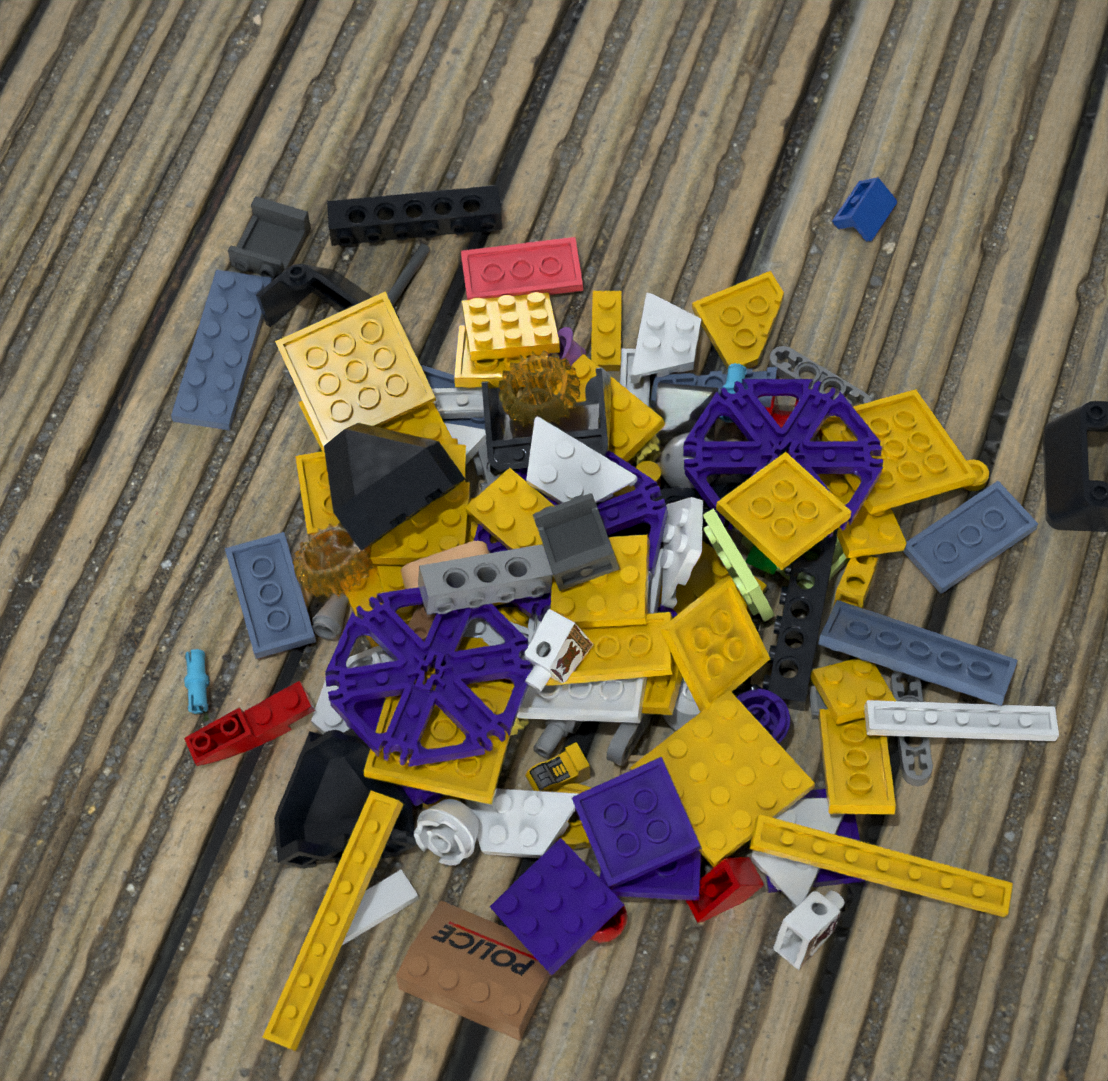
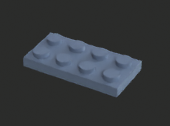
M996 481L908 540L903 552L939 593L942 594L1037 529L1038 523L999 481Z
M282 532L225 548L255 658H262L316 642L285 533Z

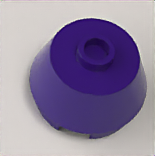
M765 689L747 691L736 697L778 743L784 739L790 726V713L785 702L778 695Z

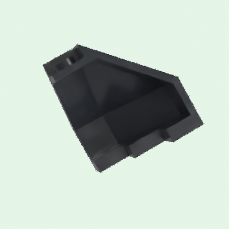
M357 423L344 429L324 445L333 513L360 551L376 543L395 527L408 521L430 503L445 496L466 480L440 442Z
M352 728L343 733L339 730H330L323 735L309 731L274 817L278 863L303 869L317 867L316 861L334 859L335 863L339 864L370 791L391 797L403 803V807L382 852V859L396 857L416 846L411 799L399 784L364 777V768L370 747Z

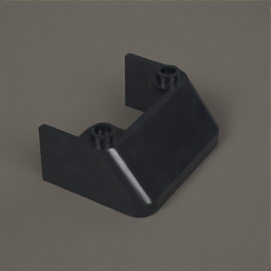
M306 264L290 266L256 294L265 323L269 327L273 326L312 292L339 312L373 297L333 269Z
M1108 401L1087 402L1049 421L1044 428L1045 518L1047 523L1054 529L1108 532V483L1099 480H1089L1087 431L1108 432Z

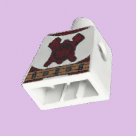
M548 609L525 651V657L534 666L525 682L540 692L550 677L560 683L566 682L591 649L593 643L576 623Z
M813 891L783 919L773 950L796 969L800 970L833 933L841 913L840 909L844 906L843 898L835 891H829L825 896L817 891Z

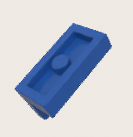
M879 177L858 181L832 222L838 229L855 227L866 242L872 241L897 204V200Z

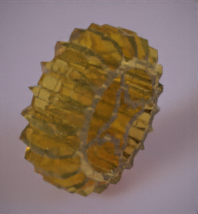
M543 350L540 356H536V353L532 351L527 359L520 355V362L518 364L510 362L509 367L511 371H503L502 376L504 380L499 381L500 391L498 396L500 402H502L504 412L509 414L513 422L519 421L523 428L530 423L533 428L534 420L537 416L548 423L554 421L558 425L560 423V416L569 418V409H576V400L580 399L581 393L579 388L581 384L579 377H577L576 369L570 366L566 357L560 359L556 352L549 357L548 353ZM562 382L559 393L555 395L554 392L557 389V385ZM524 384L525 388L521 391L522 395L517 398L518 391Z
M340 522L335 527L329 523L328 527L324 530L318 528V533L314 535L308 534L309 540L300 543L301 549L294 552L296 558L292 562L294 572L296 573L295 576L302 587L308 593H313L316 597L324 595L327 599L333 593L339 597L342 591L347 590L351 592V587L361 585V579L368 578V571L375 567L370 558L372 545L360 551Z

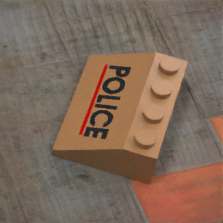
M440 901L411 944L396 974V980L401 991L521 1041L551 974L509 928Z

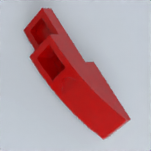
M298 681L245 711L240 707L186 736L184 740L195 764L201 766L244 753L291 731L290 725L316 710L304 685Z

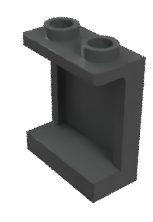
M255 196L251 203L253 216L237 246L229 247V259L231 266L240 271H250L263 277H270L273 280L293 265L311 229L308 211Z
M592 493L576 496L570 501L546 507L540 512L533 514L559 591L620 569Z

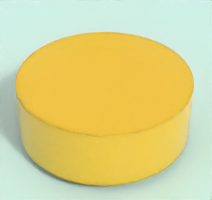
M967 460L976 473L977 478L974 484L964 486L963 488L969 491L983 489L989 478L988 467L979 460Z

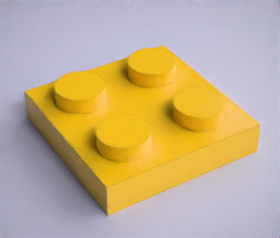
M855 658L813 669L811 672V680L836 724L865 717L864 705L867 700L896 701L873 662Z

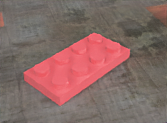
M575 237L461 251L467 300L473 298H496L503 295H528L534 292L554 295L583 291Z

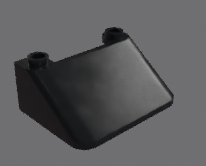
M602 367L596 368V376L591 378L586 384V401L519 409L518 397L511 389L507 387L497 388L488 381L482 382L487 457L490 465L499 471H506L509 468L512 470L528 469L534 420L537 416L605 456L609 450L612 396L610 374Z

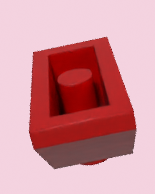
M750 857L725 858L700 879L699 901L686 900L697 923H701L744 903L765 884Z

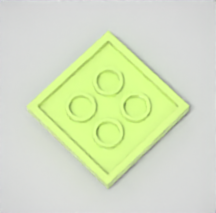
M712 509L703 514L708 524L703 530L753 616L759 613L764 622L774 617L775 614L758 582L715 510Z

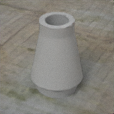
M339 592L332 593L330 599L313 617L312 628L318 636L324 639H333L341 633L346 607L349 603L346 595Z

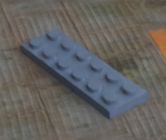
M216 270L171 414L173 422L231 430L264 318L256 294L273 281L272 278Z
M839 600L836 601L818 643L833 651H840L858 657L863 661H870L888 667L893 671L902 672L920 678L923 681L950 688L955 692H962L980 698L985 702L1001 706L1018 661L1017 659Z

